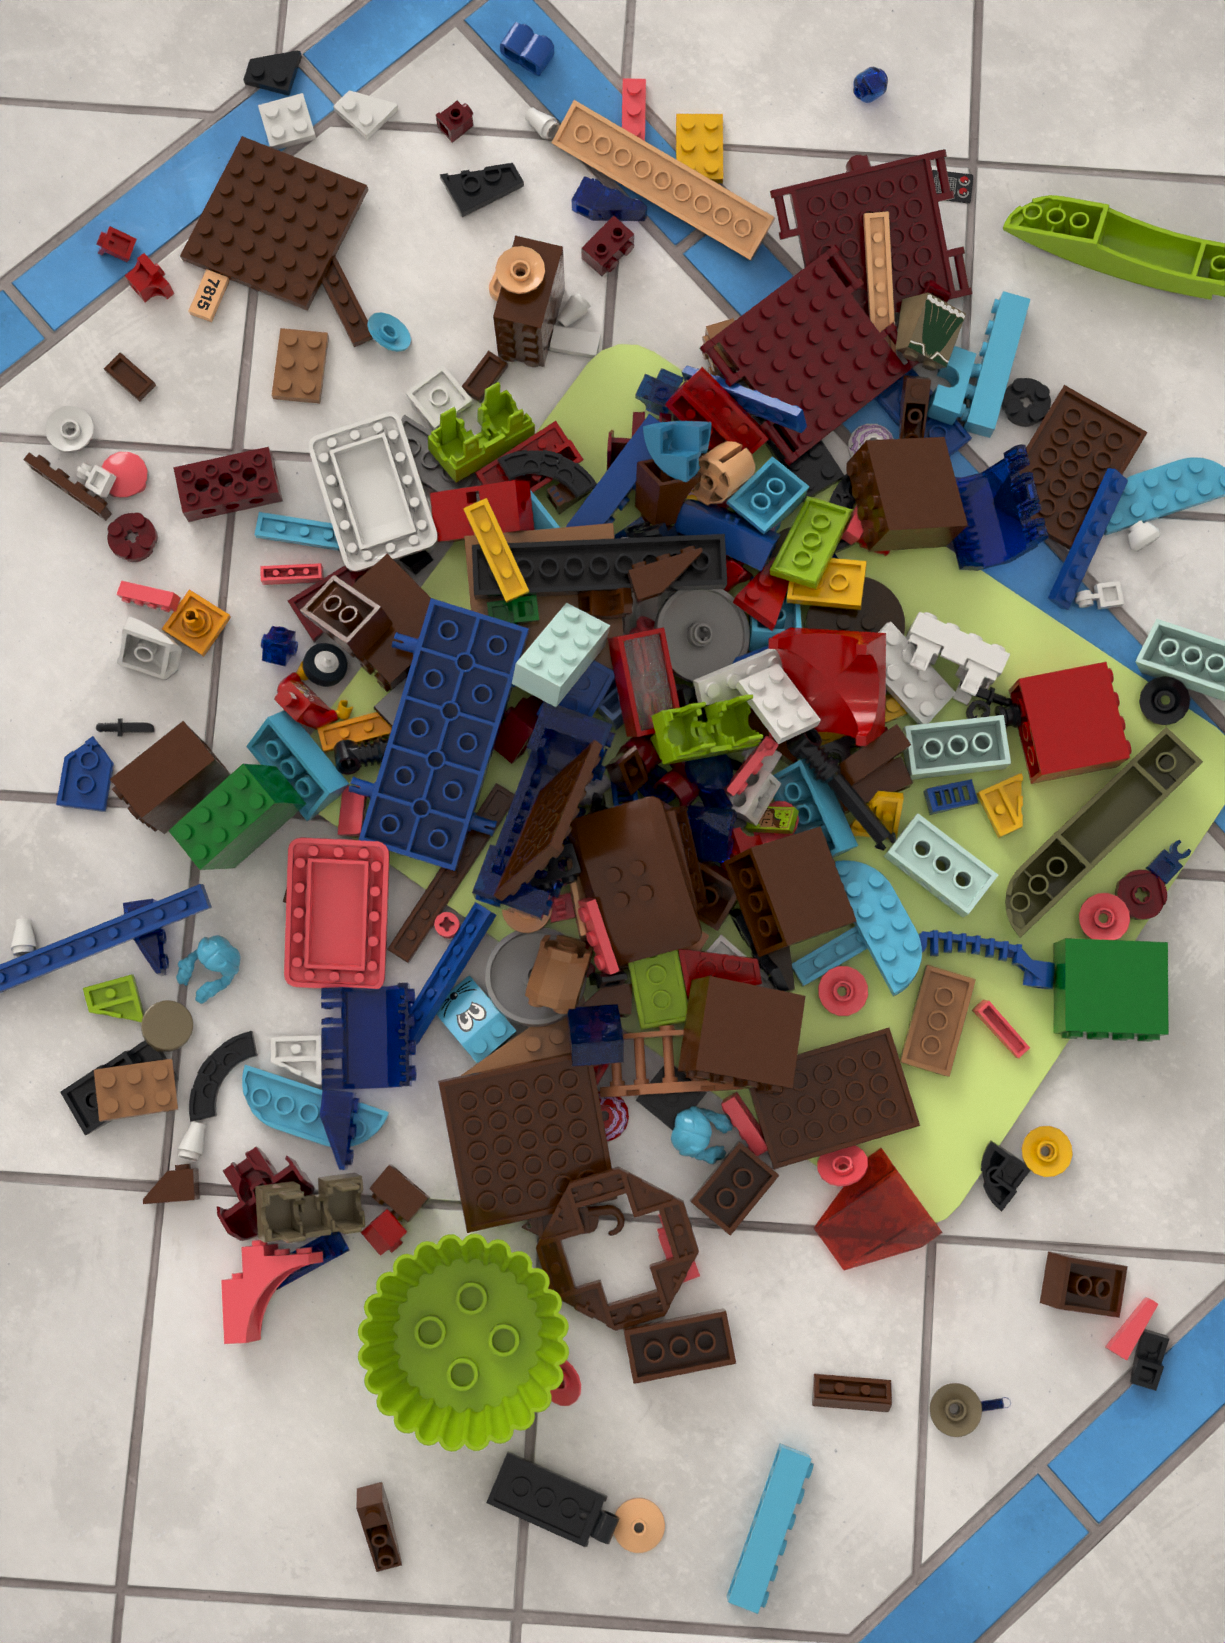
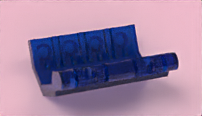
M1024 444L1016 445L1004 452L1002 460L981 473L962 478L955 477L968 524L952 540L959 570L978 571L1010 563L1035 549L1039 543L1049 538L1047 528L1044 526V518L1031 520V516L1038 513L1042 508L1039 503L1040 500L1035 481L1033 480V473L1025 472L1021 475L1019 471L1030 465Z
M398 983L395 986L381 987L379 989L321 988V1000L342 999L340 1002H321V1008L325 1010L341 1008V1018L326 1017L321 1019V1025H342V1027L321 1028L322 1050H343V1052L322 1053V1059L325 1060L342 1059V1069L326 1068L322 1070V1076L343 1075V1078L322 1079V1090L412 1087V1081H416L417 1077L416 1065H412V1055H416V1040H411V1029L416 1027L415 1014H411V1004H415V989H410L409 983Z

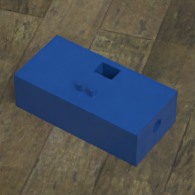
M687 499L683 503L676 524H674L676 531L685 536L725 534L726 555L760 571L763 570L770 560L781 536L772 530L763 534L738 514L716 504L705 505L698 500Z

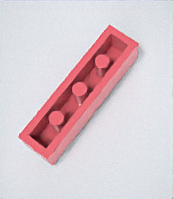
M321 563L260 566V576L263 585L317 583L324 578Z
M121 581L116 594L122 598L123 602H134L139 606L147 605L152 609L161 608L165 612H176L181 599L174 592Z
M738 1092L725 1098L721 1103L722 1110L725 1114L729 1115L732 1125L737 1127L740 1137L747 1142L749 1150L756 1156L768 1151L760 1125Z

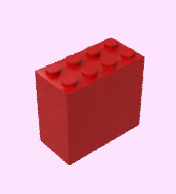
M1107 662L1019 678L1009 689L1010 698L1013 703L1018 704L1021 713V726L1017 728L1031 784L1116 768L1130 758L1132 752L1131 744L1125 738V720L1119 714V696L1113 690L1114 676L1111 668H1108Z

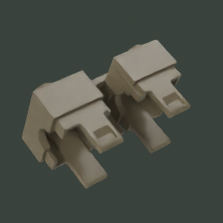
M357 1173L319 1177V1194L306 1196L300 1190V1184L294 1181L255 1186L258 1239L264 1243L279 1240L293 1243L305 1241L306 1238L331 1235V1232L337 1231L344 1235L362 1232V1228L365 1227L364 1210L361 1206V1193L363 1192L362 1176Z

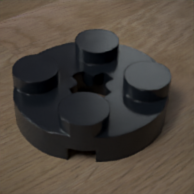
M1017 378L1005 391L1002 409L1003 411L1005 410V413L1008 415L1007 418L1013 424L1022 427L1032 426L1034 423L1042 421L1051 406L1050 390L1046 385L1035 379ZM1029 398L1032 404L1024 407V403L1020 399Z

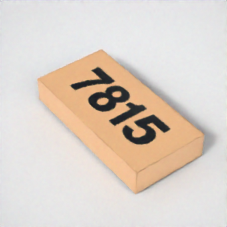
M206 269L188 310L190 315L212 322L229 284V278Z

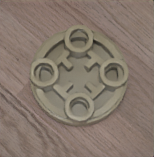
M171 1000L160 1001L150 1006L141 1022V1032L144 1040L157 1052H169L181 1048L188 1042L193 1031V1019L188 1009L182 1004Z

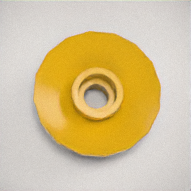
M1039 1126L1031 1130L1024 1138L1021 1147L1022 1158L1026 1166L1034 1174L1043 1177H1054L1063 1173L1070 1165L1073 1156L1072 1145L1067 1135L1060 1129L1052 1126ZM1044 1146L1049 1149L1047 1156L1041 1154V1149Z

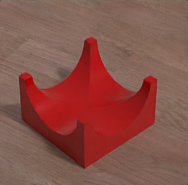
M790 627L769 638V649H775L778 652L783 671L821 719L819 725L814 727L818 732L851 736L856 739V746H867L885 732L886 633ZM769 732V738H774Z

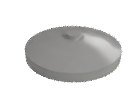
M725 590L676 591L664 601L657 613L654 628L664 627L673 674L687 682L693 683V680L731 665L736 657L747 654L750 641L748 620L744 611L733 603L735 598Z
M543 927L532 933H521L518 931L510 933L495 946L487 961L485 983L490 1000L504 1017L523 1026H548L563 1020L574 1010L569 1009L567 1014H559L554 1012L553 1008L545 1006L533 1007L528 1004L529 998L525 996L542 938L545 935H551L550 940H556L557 935H564L550 928ZM585 978V981H584V984H583V987H582V990H581V994H580V998H579V1003H580V1001H581V999H582V997H583L584 991H585L586 978Z

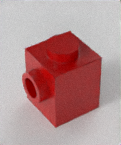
M386 1209L360 1233L381 1256L387 1250L391 1253L394 1252L403 1243L401 1238L407 1231L392 1213Z

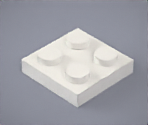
M303 93L258 105L271 148L279 150L316 139Z
M444 365L405 392L407 398L434 430L440 427V414L455 407L457 416L473 404V400Z

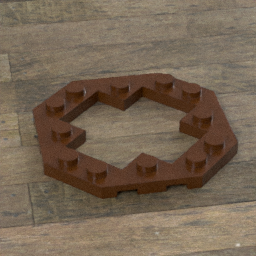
M621 1167L570 1181L536 1245L542 1270L549 1277L550 1284L548 1289L556 1291L560 1295L561 1300L574 1307L575 1310L605 1323L607 1327L615 1331L664 1317L699 1253L684 1200ZM627 1194L634 1218L659 1210L673 1257L650 1264V1270L656 1286L655 1290L608 1304L601 1279L576 1287L562 1240L585 1233L578 1208Z

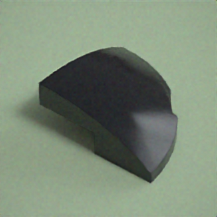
M648 521L628 526L624 530L626 536L630 538L678 535L675 525L666 527L665 522L650 526Z
M990 1140L981 1161V1171L983 1172L984 1179L983 1187L991 1202L1001 1212L1017 1193L1016 1189L1031 1170L1022 1160Z

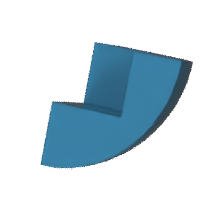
M672 421L643 426L645 443L652 459L670 477L683 482L690 481L700 469L699 457L701 453H706L708 450L711 422Z

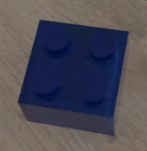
M618 1004L569 1009L567 1024L572 1066L624 1062V1039Z

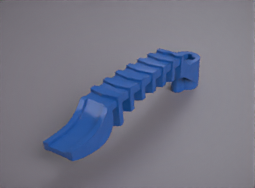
M932 930L930 932L922 931L918 934L922 952L927 947V940H930V956H939V941H944L943 953H952V942L958 943V953H966V944L972 945L971 954L980 955V947H986V958H993L994 949L999 950L998 961L1005 962L1007 957L1012 958V965L1017 966L1024 972L1023 986L1053 989L1055 963L1032 960L1022 949V944L1012 945L1009 944V941L999 942L995 941V938L984 939L978 935L967 936L966 933L953 934L950 931L942 933L938 930Z

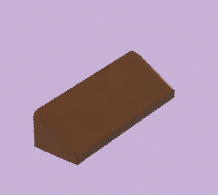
M814 1374L812 1406L889 1412L892 1406L891 1380Z

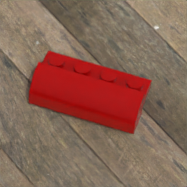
M703 367L689 380H686L665 404L680 421L711 422V435L708 446L710 451L718 445L730 441L742 444V450L747 448L753 454L770 438L766 432H762L759 428L760 425Z
M554 421L499 457L501 458L507 454L522 450H546L561 454L578 464L584 460L571 439L568 440L557 421ZM497 459L475 472L482 485L509 481ZM525 476L515 480L529 481L530 490L534 493L554 479L543 476Z

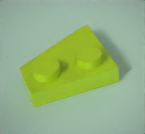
M134 974L83 988L89 1013L142 1022L144 1011Z

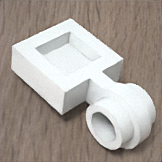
M84 462L77 468V476L86 480L84 486L96 494L107 498L117 476L98 465L93 467Z
M1120 581L1096 584L1093 586L1095 594H1092L1091 590L1077 592V597L1075 598V603L1079 605V608L1093 606V601L1095 600L1098 610L1124 605Z

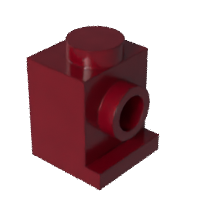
M457 100L443 112L436 114L437 127L453 143L474 126L473 111L468 104L464 103L461 105Z

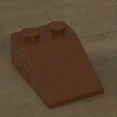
M335 575L300 610L303 615L338 645L359 660L393 625L381 606Z
M1048 1251L1040 1303L1060 1310L1120 1318L1128 1266Z

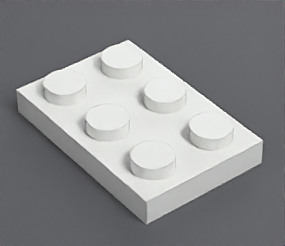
M779 664L738 681L736 685L742 696L753 694V699L747 702L778 744L818 726L821 721Z

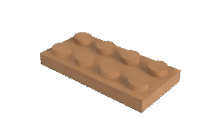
M930 965L925 966L901 1053L900 1063L950 1077L976 979Z

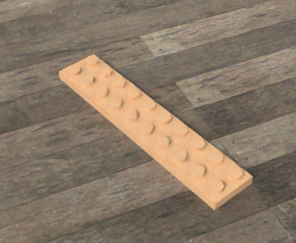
M575 100L551 142L558 148L752 261L776 219L774 216Z

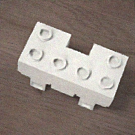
M919 612L906 635L907 643H911L916 648L909 666L925 672L928 664L934 666L939 654L941 657L960 665L955 676L960 679V682L963 681L961 687L959 683L953 699L968 705L972 695L976 696L979 687L988 689L996 678L1001 675L1010 653L1005 652V648L998 644L990 645L982 641L983 639L976 634H966L960 631V628L955 624H945L937 620L938 618L931 613L924 612L923 614Z

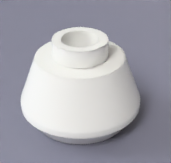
M1141 520L1129 528L1131 531L1128 534L1131 550L1137 552L1160 537V529L1150 522L1143 523Z

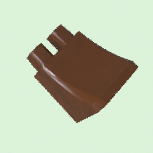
M653 459L637 462L635 507L641 512V521L643 523L649 521L652 525L665 522L666 527L676 524L678 514L685 499L701 481V473L698 471L690 481L683 482L663 472Z

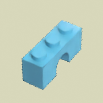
M954 346L947 367L938 369L937 376L946 379L951 387L937 385L929 400L927 417L949 425H953L957 417H962L966 408V404H963L964 398H967L972 384H969V379L974 376L977 364L974 363L976 353Z

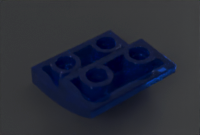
M689 805L687 813L698 860L723 863V861L729 859L734 844L731 835L738 815L734 809Z

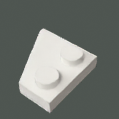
M350 90L333 106L334 111L367 140L399 110L398 105L394 102Z
M323 1036L271 1037V1063L322 1085Z

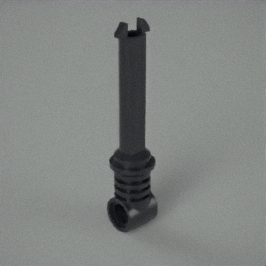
M815 728L787 740L786 745L790 753L797 759L803 760L805 758L806 764L810 763L809 768L815 769L813 770L814 779L828 784L875 841V848L884 851L886 846L882 841L886 838L892 844L895 843V833L888 831L841 774V767L838 764L840 760L834 759L832 756L828 757L830 753L828 751L824 752L826 749L824 746L820 747L822 739Z
M379 736L376 740H373V744L367 741V745L361 742V746H358V743L352 740L339 741L334 746L336 769L341 774L349 775L359 771L362 767L361 764H364L365 767L368 766V763H371V766H373L374 762H377V765H381L389 739H382V736Z

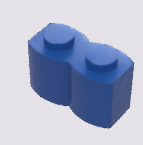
M515 22L500 43V52L509 60L540 76L554 56V45L547 36L534 34L528 25Z

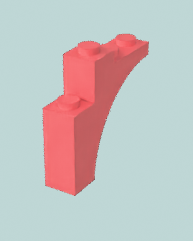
M253 1240L252 1246L242 1247L243 1272L232 1273V1278L221 1280L224 1344L249 1343L261 1340L264 1313L275 1290L290 1274L310 1264L323 1262V1252H312V1247L297 1248L296 1253H290V1249H278V1244H268V1242L264 1243L261 1240Z

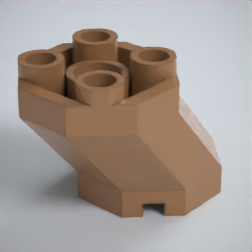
M545 935L540 942L525 996L529 998L528 1004L533 1007L545 1006L553 1008V1011L556 1013L567 1014L569 1009H575L579 1003L594 948L591 946L588 949L585 948L586 942L573 937L557 935L556 940H550L551 935Z

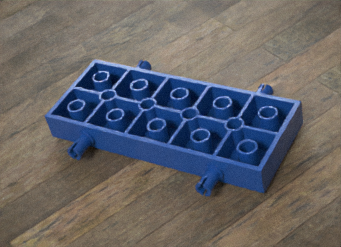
M431 598L418 639L400 634L399 632L395 633L394 639L404 643L393 641L392 648L413 653V660L375 783H371L353 776L350 784L354 785L349 786V792L370 798L359 840L383 842L389 851L455 871L458 868L469 831L475 830L493 837L495 829L492 828L496 827L497 821L477 816L475 810L512 688H515V685L512 684L515 664L523 655L530 633L529 628Z

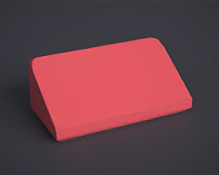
M349 786L342 792L337 835L359 837L365 820L367 797L349 792Z

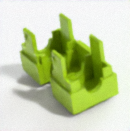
M499 382L485 389L484 402L477 409V422L481 425L480 433L474 435L472 430L466 432L463 419L456 418V409L452 407L440 414V427L433 430L431 435L428 436V450L455 482L483 468L535 434V424L532 422V418L527 413L524 414L523 409L518 410L516 402L507 390L500 393L501 385Z
M753 694L737 696L731 700L715 702L706 706L705 702L693 703L681 708L662 710L652 715L663 765L741 752L759 746L763 735H759V732L752 730L748 723L751 707L747 701L753 699ZM706 706L705 711L708 721L701 723L702 721H698V716L702 715L700 708Z

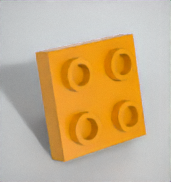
M189 589L179 603L176 612L172 613L162 630L204 657L231 616Z

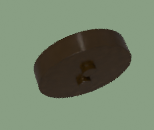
M865 577L861 610L810 605L805 620V628L878 633L886 623L892 622L904 635L905 617L902 606L893 592L882 583Z

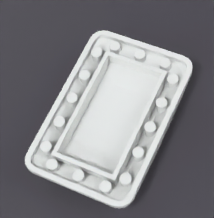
M385 412L312 437L308 445L309 453L343 562L350 571L360 572L372 568L386 554L393 560L430 549L437 543V530L399 415L394 412Z

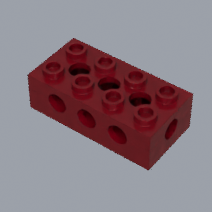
M269 447L173 467L182 513L188 522L283 501L274 457ZM232 482L231 485L225 487V485H226L227 483Z

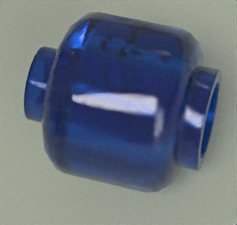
M874 66L868 67L854 78V95L865 103L875 101L887 91L888 77L882 69Z

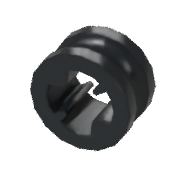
M976 700L967 708L966 717L967 719L977 718L978 715L974 716L972 713L977 706L979 710L982 708L984 711L981 717H989L990 707L986 702Z

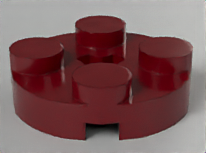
M141 513L121 515L108 525L107 540L109 547L120 559L122 558L128 562H139L152 554V549L158 540L157 531L152 522ZM132 532L139 535L135 538L136 542L134 543L127 540V537Z
M1135 870L1126 874L1117 882L1115 896H1118L1125 902L1130 918L1147 920L1161 912L1167 901V889L1164 882L1150 871ZM1138 888H1141L1142 892L1147 893V896L1143 898L1144 902L1135 897Z

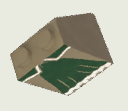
M930 293L903 299L900 309L896 350L903 353L904 358L922 363V367L926 370L936 371V369L946 368L966 313Z

